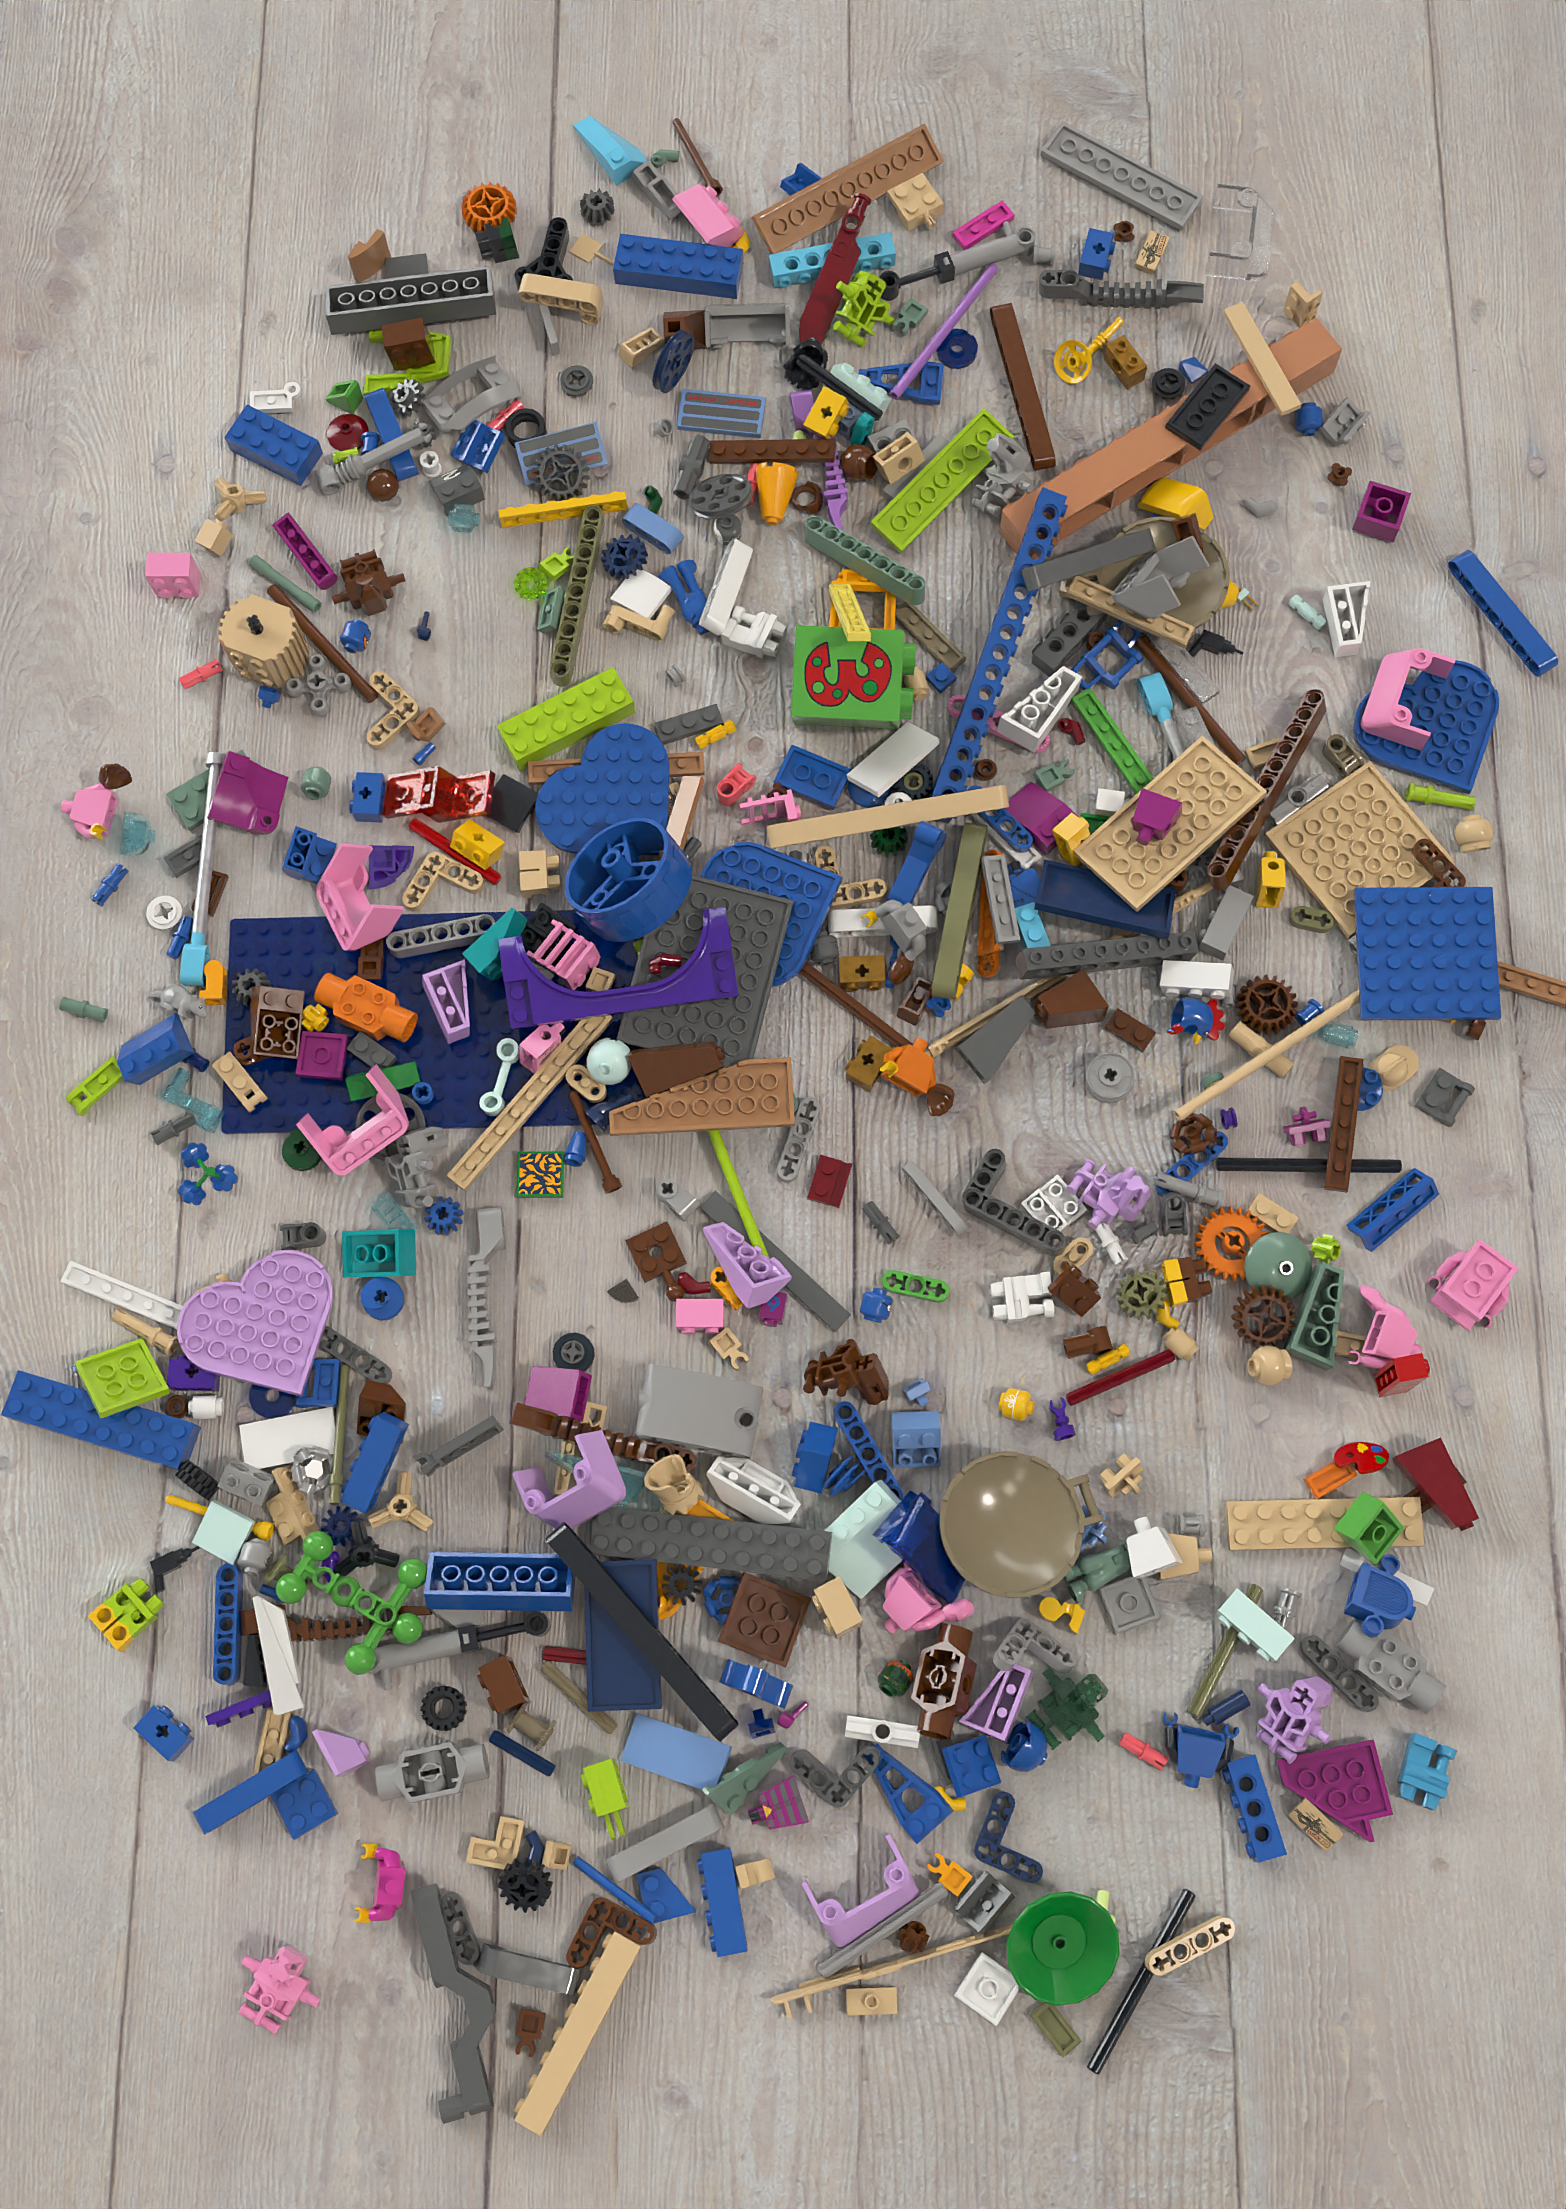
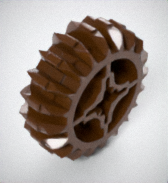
M1266 974L1263 980L1259 976H1255L1254 982L1248 980L1246 982L1247 986L1241 987V993H1238L1236 997L1239 1000L1236 1003V1008L1241 1009L1237 1015L1239 1017L1244 1016L1241 1022L1243 1024L1249 1022L1251 1030L1253 1027H1256L1257 1034L1265 1030V1034L1269 1035L1271 1029L1275 1034H1278L1280 1028L1286 1030L1287 1024H1292L1294 1021L1293 1016H1296L1297 1010L1294 1008L1298 1006V1002L1294 1001L1297 995L1296 993H1289L1292 985L1285 987V979L1279 983L1276 981L1277 976H1273L1272 980H1269ZM1260 990H1268L1271 992L1268 994L1261 993ZM1277 996L1281 998L1284 1004V1010L1281 1009L1282 1006L1278 1004L1276 999ZM1249 999L1253 1001L1252 1004L1257 1008L1256 1014L1250 1007ZM1272 999L1269 1007H1266L1264 1011H1262L1265 1002L1268 1003V1001ZM1264 1016H1271L1273 1018L1277 1017V1019L1266 1020L1262 1018Z
M1261 1284L1259 1291L1255 1286H1252V1293L1250 1294L1244 1290L1245 1298L1237 1297L1236 1299L1240 1306L1233 1305V1310L1238 1313L1231 1315V1318L1236 1321L1233 1324L1234 1329H1239L1237 1332L1238 1336L1244 1337L1246 1343L1252 1341L1254 1347H1257L1260 1342L1262 1346H1268V1342L1272 1346H1276L1275 1340L1278 1338L1281 1342H1284L1285 1339L1282 1335L1284 1333L1291 1335L1288 1327H1295V1323L1290 1319H1294L1297 1316L1292 1311L1295 1305L1289 1303L1291 1300L1289 1295H1284L1282 1289L1276 1291L1273 1285L1267 1290L1266 1286ZM1262 1300L1259 1306L1251 1307L1254 1303ZM1273 1301L1280 1304L1282 1310L1281 1317L1273 1313ZM1264 1312H1266L1269 1316L1261 1320L1259 1316L1261 1314L1264 1315ZM1246 1315L1255 1320V1331L1247 1327ZM1277 1325L1272 1330L1266 1332L1269 1326Z

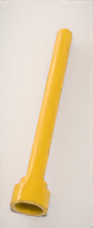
M168 1495L165 1498L167 1504L203 1516L208 1509L207 1506L174 1495ZM265 1520L263 1522H255L251 1531L254 1532L258 1539L268 1542L273 1535L275 1524Z

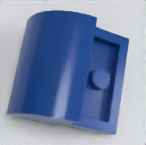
M295 826L282 871L299 881L304 879L318 884L333 857L337 843L317 837V833Z

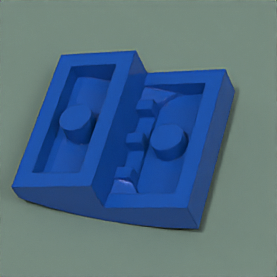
M474 420L465 428V432L460 434L450 456L488 473L506 434Z

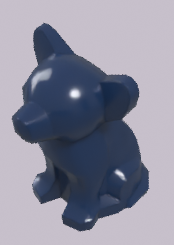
M623 1089L616 1101L598 1103L586 1110L585 1113L605 1132L607 1130L606 1126L610 1122L609 1111L633 1103L634 1100L632 1095L626 1094L627 1090Z

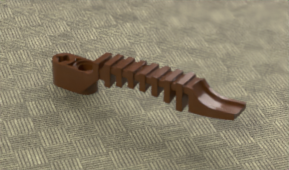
M517 1402L515 1403L510 1420L512 1425L538 1432L544 1436H552L556 1440L562 1439L563 1442H572L577 1446L576 1435L601 1430V1427H590L588 1423L579 1424V1420H569L568 1416L557 1417V1413ZM608 1429L602 1430L613 1456L617 1455L622 1459H631L633 1462L654 1465L659 1461L657 1451L660 1448L663 1450L665 1457L673 1454L683 1457V1461L686 1462V1471L692 1470L696 1465L694 1453L687 1449L667 1443L643 1439L638 1440L635 1436L623 1437V1433L613 1434Z
M283 1604V1605H275V1606H279L280 1608H282L283 1610H285V1614H286V1607H285L284 1604ZM401 1606L398 1611L399 1615L403 1613H413L417 1616L432 1615L431 1609H427L424 1606ZM255 1608L240 1611L242 1636L259 1635ZM386 1610L387 1622L393 1617V1612L390 1610ZM384 1612L381 1614V1621L385 1622ZM286 1615L291 1632V1641L301 1642L302 1637L306 1642H313L314 1639L324 1641L326 1637L335 1640L338 1639V1636L346 1639L350 1638V1635L357 1638L362 1637V1634L367 1635L373 1626V1622L362 1616L363 1626H361L360 1618L355 1616L350 1617L351 1627H349L348 1621L341 1619L338 1620L339 1629H337V1623L329 1620L326 1621L327 1630H325L324 1621L314 1620L315 1628H313L312 1619L307 1617L301 1618L302 1623L298 1624Z

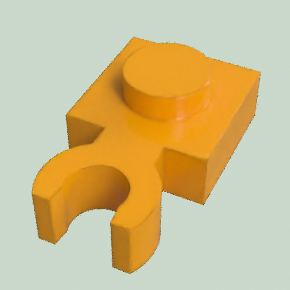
M935 1853V1857L940 1860V1865L935 1868L928 1863L926 1865L931 1872L942 1874L937 1881L941 1882L958 1897L973 1876L953 1860L947 1866L944 1857L939 1853Z

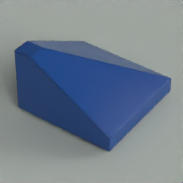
M1196 357L1182 360L1179 364L1178 370L1191 384L1208 373V370Z

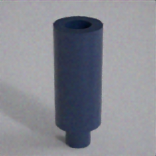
M1239 1690L1207 1709L1209 1714L1202 1717V1720L1206 1726L1212 1723L1219 1725L1249 1707L1250 1702L1245 1693Z

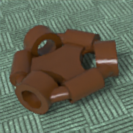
M1191 1113L1181 1121L1178 1120L1177 1123L1173 1124L1170 1136L1173 1140L1172 1147L1182 1156L1185 1153H1192L1194 1155L1207 1150V1146L1211 1143H1216L1217 1128H1214L1212 1125L1213 1121L1202 1113L1199 1115ZM1203 1129H1206L1205 1141L1201 1140V1133ZM1180 1138L1189 1140L1191 1142L1190 1147L1181 1141Z

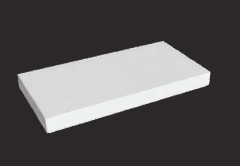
M907 722L847 774V778L850 782L880 797L940 744L939 739Z
M333 1407L239 1425L244 1463L260 1470L293 1464V1455L304 1446L306 1448H313L315 1445L328 1449L331 1455L334 1453L336 1419ZM310 1454L305 1461L311 1460L312 1455Z

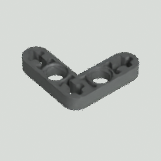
M874 1746L864 1747L839 1777L833 1774L809 1751L804 1749L793 1753L790 1757L789 1765L794 1773L831 1806L840 1808L850 1800L879 1765L881 1754ZM873 1754V1762L870 1761L863 1769L860 1765L865 1760V1755ZM803 1756L806 1759L805 1765L798 1766L797 1758L800 1759ZM814 1765L815 1768L807 1775L808 1768ZM854 1770L859 1773L860 1781L858 1783L849 1781L847 1777L849 1771ZM822 1772L826 1776V1783L823 1785L817 1784L814 1781V1773ZM845 1785L847 1789L842 1794V1798L836 1800L834 1798L835 1792H838Z

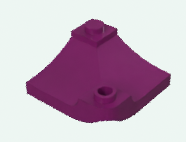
M228 750L223 760L220 775L217 778L207 819L254 834L267 835L272 833L278 825L280 808L289 777L250 760V757ZM264 818L269 819L270 824H265Z

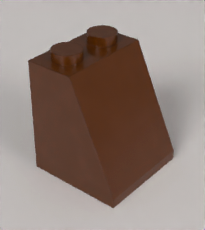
M1083 969L1037 996L1034 1017L1039 1024L1043 1023L1046 1029L1098 1023L1105 1019L1109 1005Z

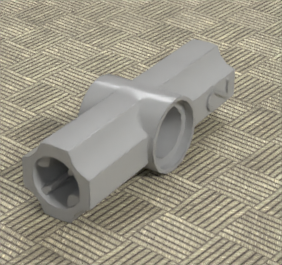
M1316 772L1298 787L1291 788L1286 796L1275 803L1267 817V821L1271 825L1277 826L1329 788L1326 779ZM1292 797H1297V798H1299L1302 802L1296 803V802L1292 801L1291 798H1292Z

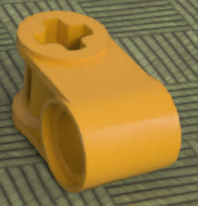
M716 1267L711 1272V1286L729 1306L737 1311L743 1305V1302L735 1294L722 1267ZM717 1275L719 1277H722L724 1275L725 1282L719 1281L717 1283Z

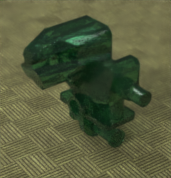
M1050 1667L1046 1669L1042 1674L1049 1681V1685L1053 1689L1046 1697L1036 1703L1050 1721L1045 1724L1037 1715L1035 1709L1026 1718L1044 1733L1047 1743L1051 1746V1750H1054L1062 1743L1049 1730L1053 1725L1067 1742L1071 1741L1072 1737L1081 1729H1086L1099 1742L1105 1735L1094 1721L1099 1717V1713L1094 1706L1107 1696V1687L1096 1674H1088L1075 1684L1071 1678L1061 1680Z

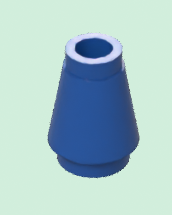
M574 1132L563 1154L565 1157L564 1162L570 1166L580 1167L586 1161L587 1137L584 1132Z

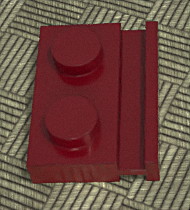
M820 1155L807 1200L828 1206L831 1205L839 1209L852 1169V1163H845L838 1159Z

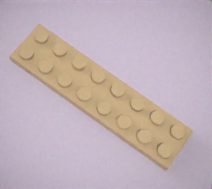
M1420 1497L1377 1498L1386 1504L1404 1527L1390 1547L1424 1546ZM1357 1498L1227 1501L1226 1514L1229 1551L1352 1548L1344 1542L1334 1530V1527Z

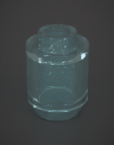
M1331 1021L1329 1025L1326 1024L1324 1026L1322 1037L1325 1038V1043L1343 1048H1353L1357 1041L1358 1030L1353 1029V1026Z

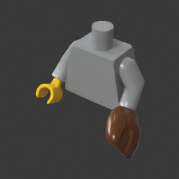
M889 900L875 908V911L870 910L863 914L861 919L867 917L870 923L866 927H870L878 921V917L881 918L880 920L904 953L893 963L888 973L889 979L895 985H899L911 974L914 959L926 947L925 934L927 927L909 902L903 905L896 900Z

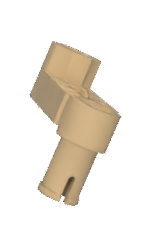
M613 605L603 622V627L613 634H620L624 627L650 639L662 641L675 611L671 607L663 605L657 619L653 621L625 608Z

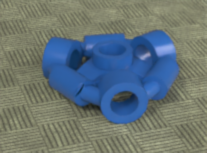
M720 1576V1579L710 1580L702 1593L705 1599L704 1607L710 1618L714 1617L718 1624L724 1625L727 1614H719V1611L722 1608H730L734 1598L732 1589L734 1586L738 1587L740 1580L735 1579V1576ZM719 1585L722 1588L719 1597L716 1600L710 1599Z

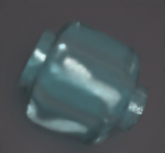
M454 504L452 508H449L448 526H451L453 531L471 533L475 526H479L480 515L475 513L473 505Z

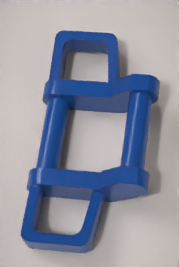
M1118 620L1112 627H1109L1105 631V636L1089 652H1085L1071 669V671L1077 673V670L1084 664L1095 676L1087 684L1081 679L1079 687L1082 690H1086L1097 681H1100L1109 688L1115 689L1119 685V681L1133 666L1143 660L1140 652L1132 648L1142 632L1131 628L1134 635L1126 643L1116 631L1123 624L1121 620ZM1110 642L1123 657L1128 659L1114 675L1106 672L1095 659Z

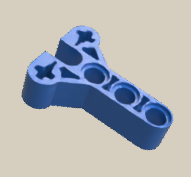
M923 820L920 822L914 834L909 853L892 886L887 901L896 900L903 905L908 902L912 904L930 865L946 841L947 834L942 829Z
M730 1659L727 1660L719 1683L784 1709L794 1686L771 1676L769 1672L749 1664L746 1666Z

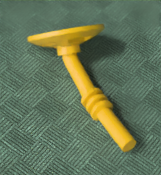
M1118 317L1103 333L1100 332L1092 340V344L1088 348L1078 340L1063 342L1057 348L1054 356V367L1058 376L1063 381L1071 384L1085 380L1092 368L1091 355L1097 350H1101L1109 342V338L1122 326L1124 320ZM1076 346H1079L1084 351L1081 353L1080 351L1076 350ZM1068 347L1069 350L1065 353L1063 360H1061L1064 350ZM1086 364H1087L1086 371L1084 372L1083 375H1081V372H1083V370L1085 369ZM1067 366L1070 371L1074 372V376L1067 375L1063 368Z

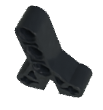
M556 217L550 221L540 257L526 267H520L515 271L514 277L518 291L522 277L527 273L573 281V278L566 274L562 267L570 237L568 224L564 218Z

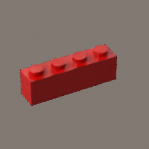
M1422 1353L1394 1358L1374 1374L1379 1398L1406 1393L1429 1377L1430 1366Z

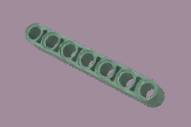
M818 516L806 519L805 541L809 545L911 605H919L924 602L926 581L923 577Z

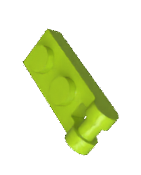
M112 1056L66 1096L65 1100L70 1105L76 1107L75 1111L80 1116L85 1115L96 1102L124 1079L117 1060ZM85 1094L87 1098L82 1101L80 1097Z

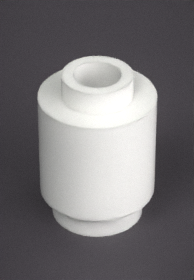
M217 1395L194 1396L193 1401H189L188 1404L189 1415H193L194 1419H217L218 1416L224 1415V1398Z

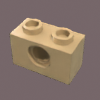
M908 432L872 456L880 475L890 485L926 461L918 441Z

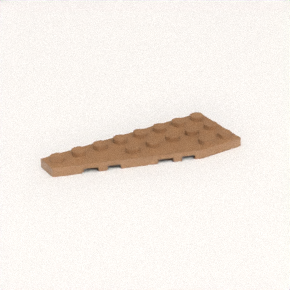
M791 1057L743 1060L731 1067L719 1069L718 1072L698 1077L672 1087L668 1091L660 1094L656 1093L647 1099L609 1111L610 1136L795 1126Z

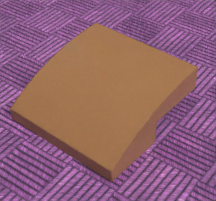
M376 229L366 244L358 241L347 256L356 282H362L373 276L386 264L385 258H391L385 234L379 229Z

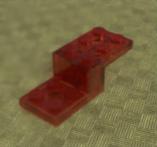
M440 766L388 775L382 816L390 819L422 813L437 823L490 815L495 773L488 770L455 776Z

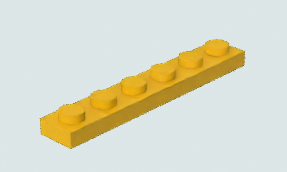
M614 491L610 494H593L584 498L573 497L568 500L548 501L543 504H527L526 506L516 508L506 507L505 509L498 510L502 528L582 517L584 510L590 505L599 506L603 513L628 510L626 493Z

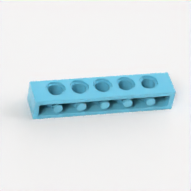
M891 232L856 238L860 256L853 273H858L859 271L869 272L874 269H886L895 266L896 252ZM833 243L770 254L769 268L774 288H784L789 285L806 284L810 281H816Z

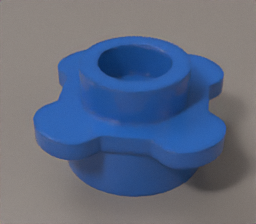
M933 997L931 1000L926 1001L927 1008L931 1009L939 1018L943 1017L944 1012L951 1008L950 1000L947 998Z

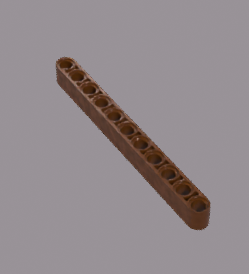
M1311 689L1304 695L1256 781L1267 791V795L1228 830L1210 862L1207 871L1211 886L1214 889L1224 890L1231 884L1323 719L1327 708L1324 693L1321 690Z

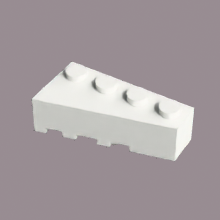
M1063 666L1044 681L1041 687L1037 690L1034 689L1022 702H1018L1010 712L1002 715L997 732L1035 753L1069 705L1071 699L1078 692L1082 676Z

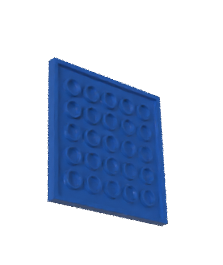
M1493 887L1354 889L1361 1021L1500 1020L1501 1004Z

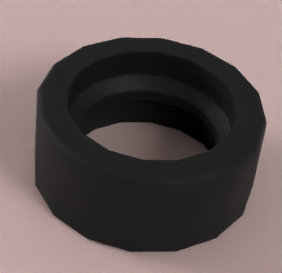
M523 408L516 410L506 421L505 428L508 440L514 448H516L514 444L516 442L547 435L544 418L533 409ZM528 421L538 425V432L530 438H519L514 434L515 427L522 422Z

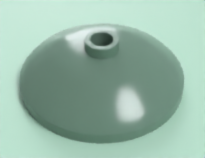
M1271 1232L1259 1237L1250 1246L1245 1257L1244 1273L1250 1288L1255 1286L1259 1291L1261 1284H1264L1268 1290L1273 1285L1276 1291L1282 1289L1284 1295H1289L1292 1300L1306 1288L1312 1273V1261L1308 1249L1297 1237L1284 1232ZM1284 1264L1287 1265V1270L1285 1272H1283L1282 1266Z

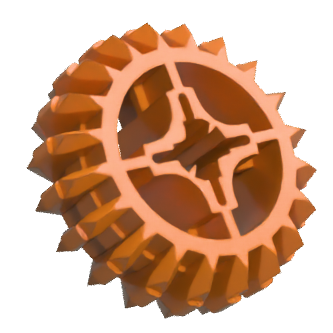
M481 182L480 187L474 185L473 191L468 190L467 196H463V203H461L463 219L473 232L486 231L484 224H489L491 227L502 225L500 219L507 217L511 225V222H515V215H517L516 200L513 194L507 190L506 186L501 187L499 183L492 185L489 182L488 185H484Z

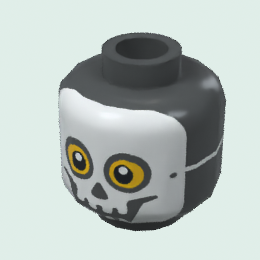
M736 515L715 520L714 535L720 544L728 545L733 538L740 539L742 528L741 522Z

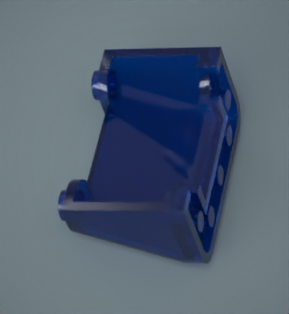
M910 1490L873 1533V1536L881 1543H885L894 1554L899 1556L923 1579L926 1587L932 1593L952 1605L957 1599L965 1579L952 1565L944 1550L940 1537L939 1514L930 1506L932 1501L922 1492L918 1495Z

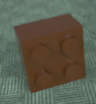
M423 317L381 326L384 348L395 371H404L409 368L423 367L436 363L433 340Z
M504 1655L478 1668L481 1674L477 1675L482 1688H486L490 1694L487 1700L492 1711L506 1715L518 1709L524 1703H531L511 1657Z

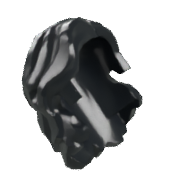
M808 338L793 349L791 358L783 365L785 379L791 381L792 385L797 383V389L811 390L819 385V380L797 365L796 361L800 355H806L824 369L827 367L828 353L815 338Z

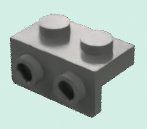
M985 1871L975 1879L974 1885L969 1891L959 1898L954 1910L983 1936L1015 1896L988 1871Z

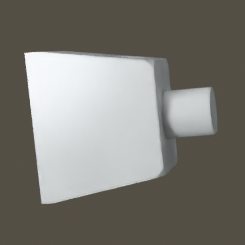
M1142 1517L1134 1521L1138 1534L1127 1538L1134 1578L1142 1579L1183 1563L1164 1528L1158 1526L1151 1528L1148 1517Z

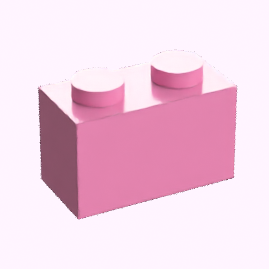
M676 1299L677 1331H681V1334L685 1335L695 1334V1331H705V1334L708 1335L719 1334V1331L724 1330V1300Z

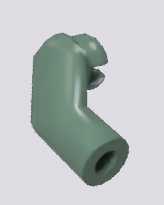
M660 149L651 157V163L654 167L658 168L667 161L678 162L679 151Z

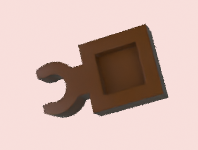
M526 2008L520 2009L515 2035L522 2036V2040L516 2046L515 2052L517 2055L521 2053L522 2046L527 2045L530 2048L529 2057L534 2056L536 2046L533 2040H540L542 2037L546 2012Z

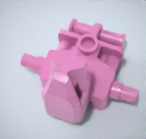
M291 1945L280 1948L275 1958H265L262 1962L246 1955L241 1964L254 1973L253 1978L255 1981L250 1990L246 1991L243 1996L259 2005L261 2009L258 2012L248 2006L247 2003H244L238 2014L244 2015L254 2021L255 2026H262L275 2036L282 2024L266 2017L269 2012L287 2021L291 2018L292 2015L290 2013L298 2001L317 2008L321 1999L307 1990L311 1983L310 1979L300 1976L308 1962L307 1955Z

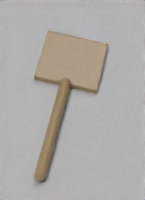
M583 233L569 250V253L588 263L591 262L594 256H597L614 266L613 260L598 253L603 244Z

